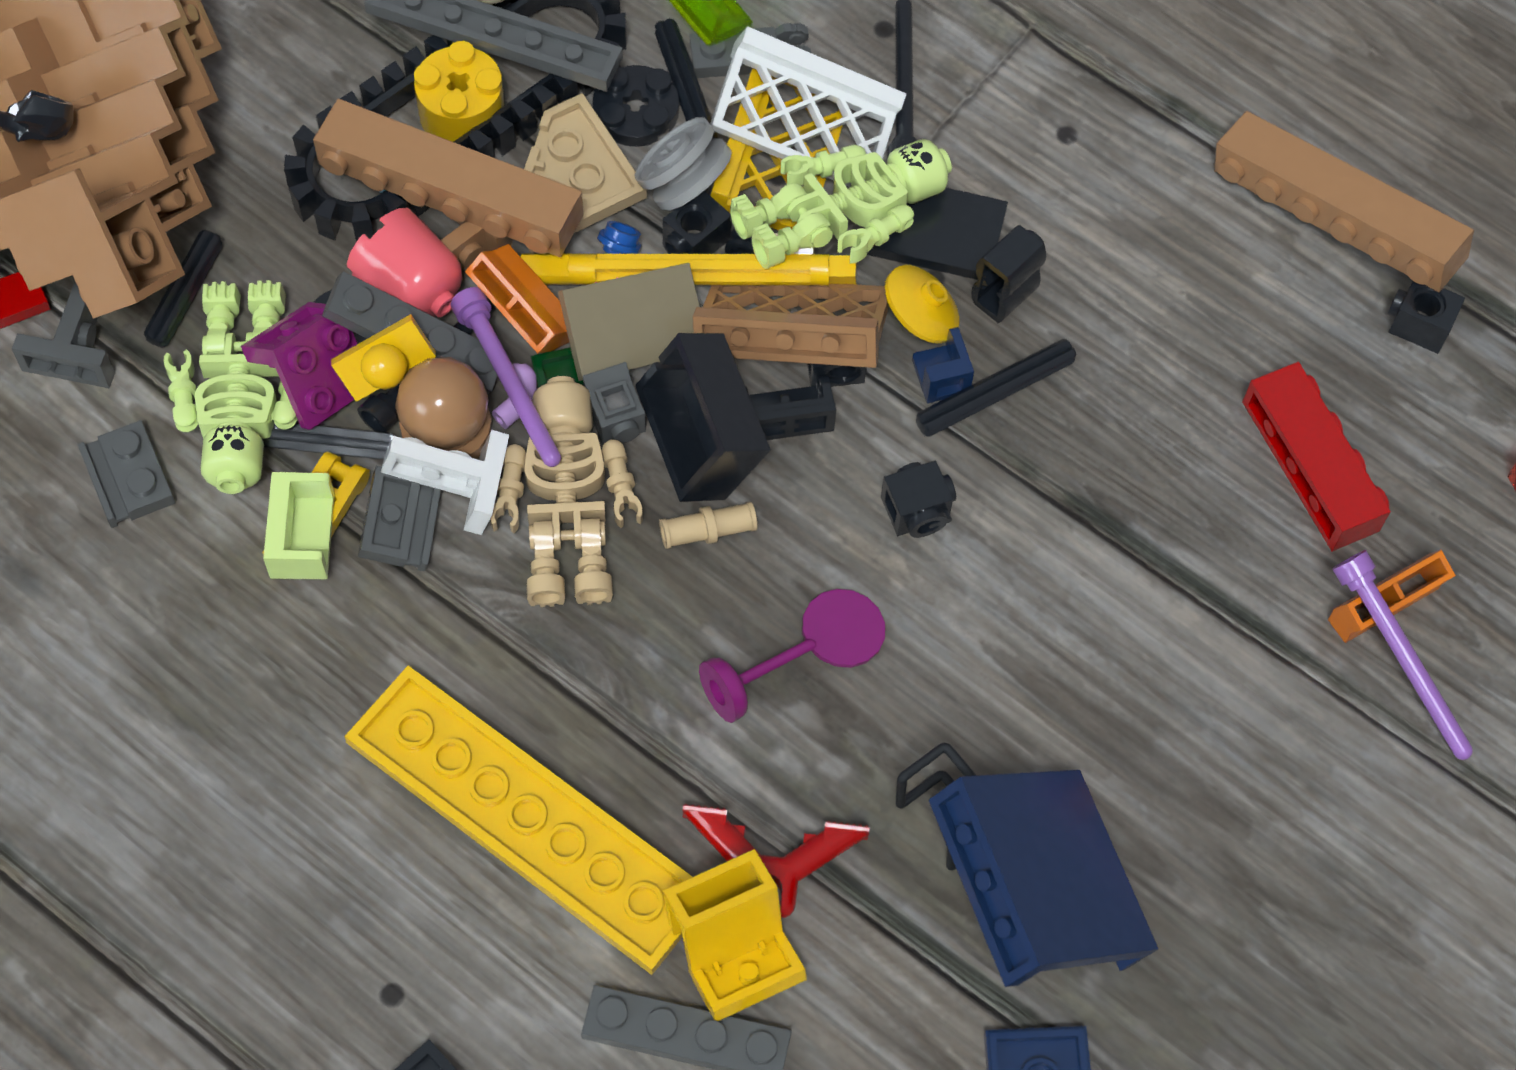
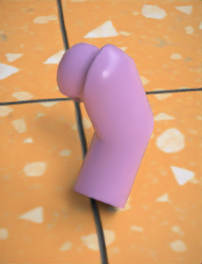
M512 364L532 400L533 394L537 389V376L534 370L527 364ZM510 398L506 399L492 411L494 419L504 429H507L520 418Z

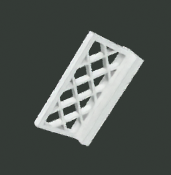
M746 27L735 41L730 55L732 60L710 123L715 132L783 159L792 155L811 157L804 141L821 135L830 154L839 152L830 130L847 124L856 144L862 146L866 154L871 153L869 147L875 145L873 152L878 153L883 159L896 114L902 109L906 93L753 28ZM741 64L756 69L763 84L746 91L738 76ZM786 82L796 86L803 99L802 102L786 108L776 88ZM733 88H734L735 91H736V93H737V95L731 97V94H732V91H733ZM767 91L777 112L760 119L750 97ZM825 99L835 102L843 118L826 124L816 103ZM740 101L751 123L742 127L723 120L727 107ZM807 107L817 129L800 136L790 114ZM865 115L882 122L878 136L867 141L856 122V119ZM781 118L791 140L782 144L770 140L763 125ZM753 129H755V131H756L757 134H755V133H753V132H750V131L753 130ZM834 171L832 173V176L826 178L834 180ZM851 183L845 184L846 186L851 187Z

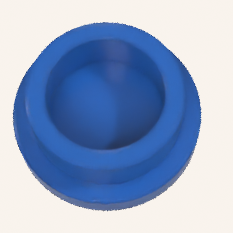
M608 221L606 228L599 231L597 239L604 244L603 250L608 254H638L641 249V244L638 242L641 233L627 224Z

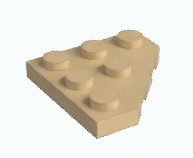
M583 93L544 111L539 125L540 131L534 147L532 146L524 169L582 191L583 217L574 233L647 198V189H643L636 181L634 176L635 170Z

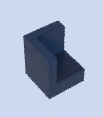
M958 327L949 329L945 346L913 354L912 362L927 404L941 401L972 385L974 369Z

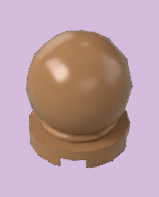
M452 357L427 358L408 370L399 385L395 404L402 438H417L428 446L446 451H462L474 459L480 457L481 450L491 431L492 419L488 408L489 399L485 384L470 365Z

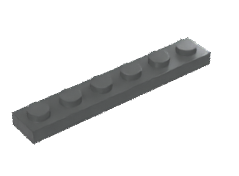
M365 0L364 2L365 10L368 14L454 42L466 41L478 50L606 92L623 59L622 47L477 0Z

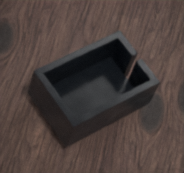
M678 333L660 354V362H654L635 387L679 501L726 500L771 449L724 333Z

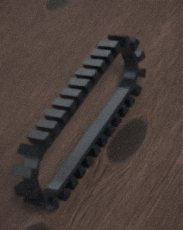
M503 0L502 2L492 4L493 6L526 17H530L537 11L547 7H573L586 13L595 22L598 28L595 39L626 50V12L621 13L620 0ZM431 35L424 40L426 58L435 51L450 47L454 41L447 40L446 44L443 38ZM417 46L402 55L405 75L396 61L381 70L384 90L374 75L359 85L363 108L383 116H388L416 96L414 72L425 60ZM550 73L496 111L488 120L459 137L454 143L495 158L494 144L503 157L516 147L514 129L524 142L537 132L536 116L541 122L545 110L556 106L557 101L560 104L577 96L578 87L585 97L591 94L595 88ZM353 91L340 98L362 107ZM331 106L316 115L319 129L332 109ZM303 124L292 137L297 156L285 154L284 173L294 210L304 222L314 215L319 235L335 241L341 221L352 223L356 242L363 234L370 239L374 235L371 224L372 220L378 219L396 209L407 208L406 200L402 196L386 190L378 196L365 201L349 202L331 197L316 182L317 174L321 167L318 163L313 141L316 134ZM407 202L412 212L418 217L431 208L425 205L415 206Z

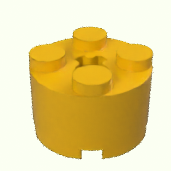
M456 41L450 47L435 51L415 69L414 87L418 114L425 132L454 142L475 126L488 120L496 111L505 106L502 75L498 65L489 55L474 48L469 42Z

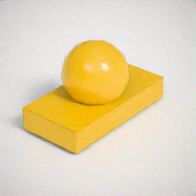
M410 314L331 359V366L357 402L378 389L386 390L396 387L410 368L427 358H435L436 352Z

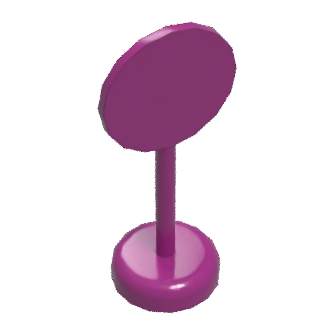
M834 589L819 594L809 603L802 617V635L805 641L739 675L722 658L712 657L699 665V676L708 700L721 718L726 722L733 723L742 718L748 710V698L744 685L809 651H812L820 660L836 667L852 668L866 664L879 653L885 640V621L879 608L868 597L853 590Z

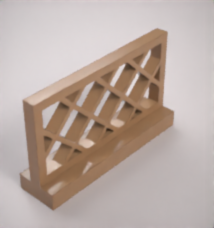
M829 284V286L711 285L703 307H696L693 329L694 333H724L735 359L876 368L879 359V341L889 304L885 294V286ZM722 292H724V293H740V294L735 295V296H732V297L729 298V297H727L726 295H724ZM772 296H784L776 300L769 298ZM818 298H820V299H828V300H825V301L820 302V303H817V302L814 301L815 299H818ZM861 301L872 302L865 306L859 304ZM753 303L758 305V307L750 310L743 308ZM797 306L803 308L802 310H799L794 313L788 311L789 309H792ZM841 309L847 311V313L839 316L833 314V312Z

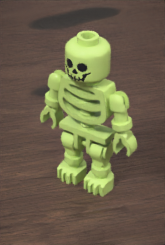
M920 139L895 149L889 154L887 164L878 153L866 154L865 149L859 145L842 147L841 151L828 154L826 150L819 151L813 158L801 155L788 156L781 160V174L785 175L787 173V185L770 200L768 198L758 200L755 207L745 194L731 199V220L736 232L742 239L745 240L752 237V247L760 265L765 269L783 263L785 261V253L791 255L798 252L799 248L823 247L830 242L833 235L838 240L837 252L842 253L845 248L854 247L850 250V263H857L866 257L867 252L871 250L874 244L881 246L889 240L890 234L895 231L901 233L913 224L914 211L907 203H917L935 196L946 189L948 174L952 170L951 161L944 149H938L933 142L926 139ZM834 171L833 195H828L815 176L820 175L821 178L830 177ZM851 183V187L847 188L845 184ZM845 215L852 222L858 224L861 227H865V229L860 228L857 230L852 229L848 231V219L845 217ZM777 218H789L797 222L792 229L790 227L780 229L777 236L769 227V225L777 221Z
M266 280V283L257 281V285L249 283L248 309L253 314L252 325L254 330L253 332H247L245 341L236 342L235 334L230 333V330L234 327V318L237 317L240 309L241 295L236 284L231 283V285H227L226 281L221 282V284L212 282V286L203 284L202 304L203 311L207 315L206 325L209 329L207 336H203L202 339L203 355L199 357V364L204 379L208 380L201 383L197 389L194 382L191 381L195 368L190 352L187 349L183 352L186 362L181 365V371H177L176 366H173L169 353H166L164 356L167 375L172 382L168 387L170 400L175 403L172 411L176 428L182 432H191L199 424L203 437L201 475L207 483L226 494L240 493L244 489L254 486L261 479L264 448L262 439L270 438L274 424L282 430H287L294 427L297 422L296 413L292 408L281 380L278 387L281 397L280 401H277L272 384L262 378L279 377L276 368H270L268 365L249 363L244 354H236L237 351H242L241 345L279 321L280 316L285 311L286 297L281 282L272 284L271 280Z

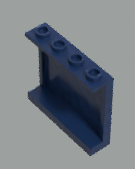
M1080 770L961 776L928 800L1005 987L1020 985L1042 971L1116 961L1119 970L1123 971L1159 949Z

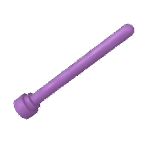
M470 287L460 291L453 297L450 304L458 322L466 325L467 328L473 329L544 464L549 467L557 466L561 461V454L489 322L491 304L479 287Z
M1364 550L1332 568L1342 586L1347 584L1351 592L1357 591L1454 756L1460 760L1468 759L1473 752L1472 746L1373 582L1377 578L1373 572L1376 566L1369 554Z

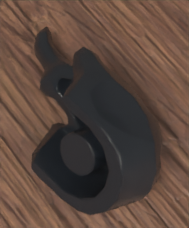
M30 90L23 100L10 105L7 112L0 111V127L14 134L17 142L32 139L60 140L67 135L74 121L72 103L34 90Z

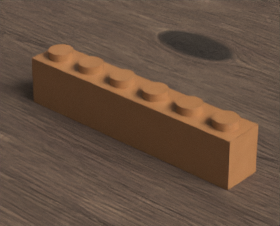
M341 99L336 100L313 139L318 163L328 172L335 175L345 174L361 180L373 190L392 192L402 196L412 205L431 207L443 212L454 221H467L484 228L495 237H508L519 241L537 253H550L561 258L583 217L582 191Z
M1246 111L1216 144L1215 172L1220 174L1225 180L1239 184L1257 194L1262 200L1274 203L1291 212L1299 220L1311 223L1330 233L1336 240L1348 243L1369 254L1375 261L1387 264L1408 275L1411 280L1418 284L1427 285L1440 292L1469 258L1474 229L1249 111Z

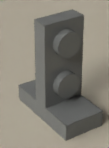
M74 282L53 340L17 333L12 351L23 372L110 389L115 375L113 366L106 350L93 348L96 339L95 324L98 317H92L86 303L80 296L76 282Z

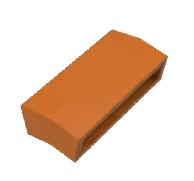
M509 244L492 251L481 252L466 269L465 273L537 354L553 351L569 343L560 301Z
M1442 550L1422 557L1376 584V587L1392 614L1395 615L1438 590L1444 582L1456 575ZM1421 574L1427 583L1404 595L1399 585ZM1359 595L1334 608L1328 619L1345 643L1376 626L1371 615L1363 620L1359 617L1356 610L1364 606Z

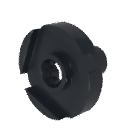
M630 65L618 67L607 92L595 88L593 93V109L616 143L640 147L657 142L659 135L665 133L668 128L670 132L675 127L679 115V97L677 89L671 82L670 74L664 69ZM632 100H640L646 105H641L639 111L634 112L631 111V107L627 103Z

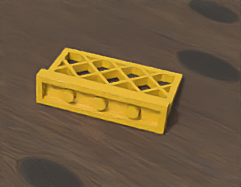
M754 68L751 70L745 88L746 91L763 84L758 71ZM787 82L784 83L793 87L798 96L784 102L786 108L802 102L803 99L797 87ZM767 91L750 97L760 119L777 112ZM768 102H770V104L772 105V107L766 109V108H767V105H768ZM740 103L733 124L738 127L751 123L742 103ZM839 108L837 112L823 117L826 124L843 118ZM814 121L796 127L800 136L817 129ZM842 126L830 130L836 145ZM753 129V130L750 131V132H753V133L757 134L756 131H755V129ZM788 132L770 138V140L782 144L791 140ZM729 138L727 145L732 151L731 158L723 172L714 181L710 196L729 213L731 199L738 197L740 191L752 186H756L762 198L770 200L773 196L764 181L782 175L787 184V173L785 175L781 174L782 159L769 154L776 167L759 173L750 157L763 151ZM804 141V144L811 157H815L817 152L826 150L828 154H830L827 147L811 152L808 145ZM747 171L750 177L744 179L745 173ZM816 175L815 178L824 187L826 178ZM777 218V221L769 225V227L776 230L785 227L792 229L797 222L789 218Z

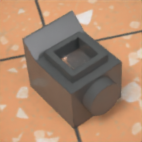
M626 362L583 375V386L590 393L593 424L602 445L609 440H618L621 443H626L635 439L640 433L646 432L645 411L631 381Z

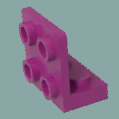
M314 302L306 303L241 345L247 362L276 368L301 428L311 430L355 400L331 366V359L357 345V341L351 330L322 316L326 304Z

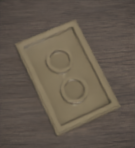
M689 263L558 291L578 381L583 380V375L626 362L628 370L660 362V354L678 333H694L693 314L696 307H699Z

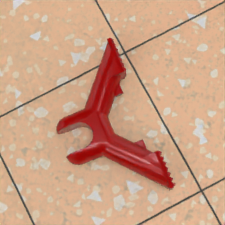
M687 803L683 805V818H687L726 861L755 849L744 837L745 826L733 825L727 819V810L725 808L720 810L719 807L716 809L712 806L707 808L706 805L704 807L700 805L695 807L693 804L689 806ZM828 820L825 822V828L817 835L804 833L803 844L783 857L761 855L756 850L781 892V918L790 916L795 909L798 882L860 841L868 840L869 827L867 825L864 827L861 824L856 826L855 824L850 825L846 823L844 825L842 822L837 824L836 821L831 823Z

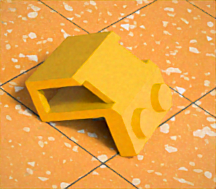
M755 849L663 890L670 928L673 935L682 932L689 973L715 1021H720L807 980L806 970L782 929L778 888Z

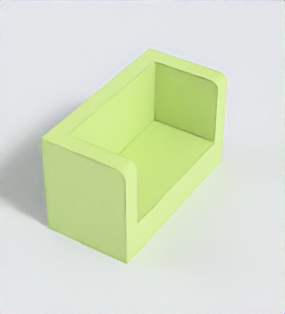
M272 472L263 556L271 579H328L335 498L329 474Z

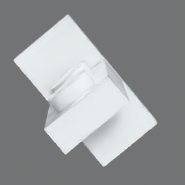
M491 430L481 450L479 460L472 458L469 454L462 451H446L428 446L417 438L393 436L384 456L381 473L470 498L464 530L482 535L493 513L509 435Z

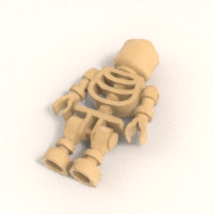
M556 376L549 379L547 384L535 390L532 402L561 454V461L555 467L545 465L530 437L528 439L527 452L520 445H509L506 448L502 467L503 475L497 490L499 497L497 503L494 504L493 513L490 518L491 527L494 532L498 529L496 521L508 509L509 516L513 518L510 523L511 532L514 534L518 530L520 520L517 499L523 495L524 484L520 480L522 472L525 471L526 484L530 492L541 498L556 501L555 504L527 505L530 550L535 549V560L531 562V573L533 576L527 579V600L530 606L540 605V607H545V605L554 607V604L564 605L565 579L557 575L559 573V561L554 559V550H561V541L575 540V549H582L583 556L578 560V570L581 573L574 578L577 603L583 604L587 602V605H592V603L602 604L603 601L611 602L613 596L612 576L605 572L607 562L606 558L601 555V546H606L605 502H576V500L586 498L602 488L605 481V466V468H608L610 475L606 481L609 492L614 493L615 496L614 517L616 524L620 528L624 526V519L620 513L624 510V504L627 503L629 509H633L637 513V523L641 525L643 520L642 505L638 497L634 496L632 490L635 487V480L633 474L627 471V456L623 444L618 440H609L603 444L601 449L597 434L590 433L593 426V415L589 390L585 386L575 383V380L571 377ZM560 523H574V530L561 531Z

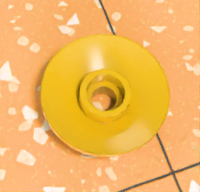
M912 265L898 266L889 273L885 281V294L888 304L898 321L909 332L924 341L935 344L947 342L949 329L959 328L960 320L957 306L945 286L929 272Z

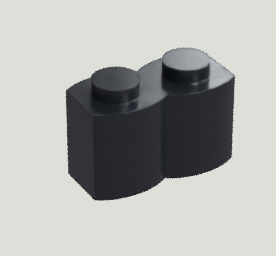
M1017 225L977 262L976 274L978 281L972 287V299L979 309L997 323L1002 322L1040 285L1041 276L1039 268L1046 261V249L1042 238L1037 233Z

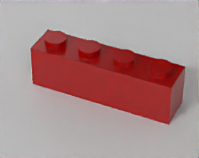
M1298 361L1251 380L1242 403L1330 550L1335 551L1380 532L1391 512L1388 498L1385 492L1380 487L1375 486L1369 477L1361 453L1350 446L1343 434L1340 419L1334 412L1328 410L1320 397V389L1313 376L1307 375Z

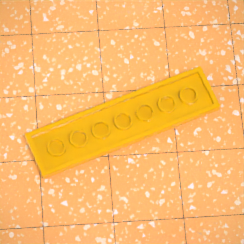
M409 665L344 736L346 743L651 975H653L683 937L682 932L677 935L672 933L668 922L663 890L692 878L690 874Z

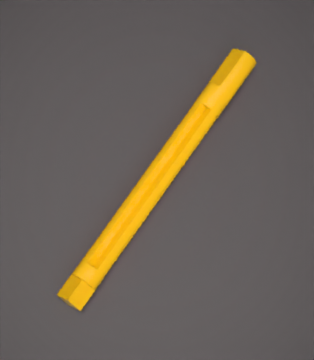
M550 253L521 254V258L545 285H588L684 263L690 264L694 285L829 286V284H856L857 263H850V255L785 254V261L783 263L765 269L760 265L755 254L563 253L561 258Z

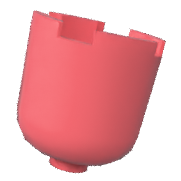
M399 208L385 214L380 218V221L385 226L379 229L370 239L365 234L358 239L350 251L346 263L347 268L353 272L352 276L433 317L437 316L440 318L445 316L452 310L450 306L451 300L458 293L462 282L461 263L434 232L409 208Z

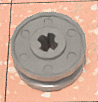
M705 117L693 118L671 130L645 154L637 166L634 175L636 181L643 189H654L652 197L661 210H673L696 198L719 177L730 161L732 154L730 147L723 139H712L714 129Z

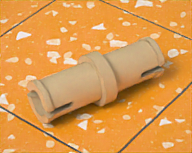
M746 502L745 504L712 510L710 506L701 507L699 513L667 520L661 519L659 520L663 545L665 549H668L672 546L703 540L707 544L716 543L718 537L745 531H756L757 517L752 502Z

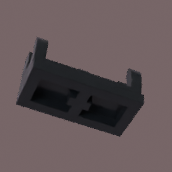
M828 375L819 376L817 386L750 395L752 405L767 440L834 431L836 405Z

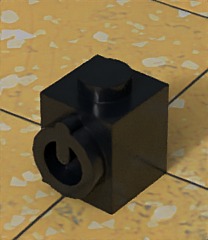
M936 460L925 464L913 462L901 467L897 473L884 476L881 499L897 537L910 533L912 537L920 538L939 531L952 521L950 513L952 503L956 501V491L952 479L948 474L942 475Z

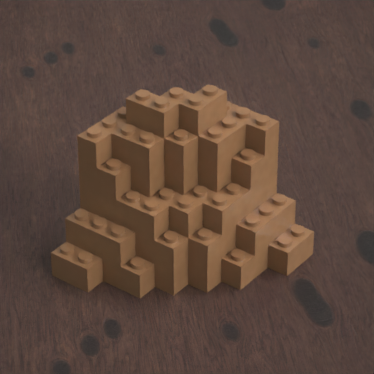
M0 0V111L7 112L10 105L23 100L30 90H34L72 103L74 121L70 130L60 140L32 139L17 142L14 134L0 127V251L6 248L10 249L16 267L23 276L29 291L73 275L82 300L86 303L92 317L96 318L136 304L185 275L166 232L212 207L193 164L215 153L197 111L219 101L200 59L221 50L222 47L201 0Z

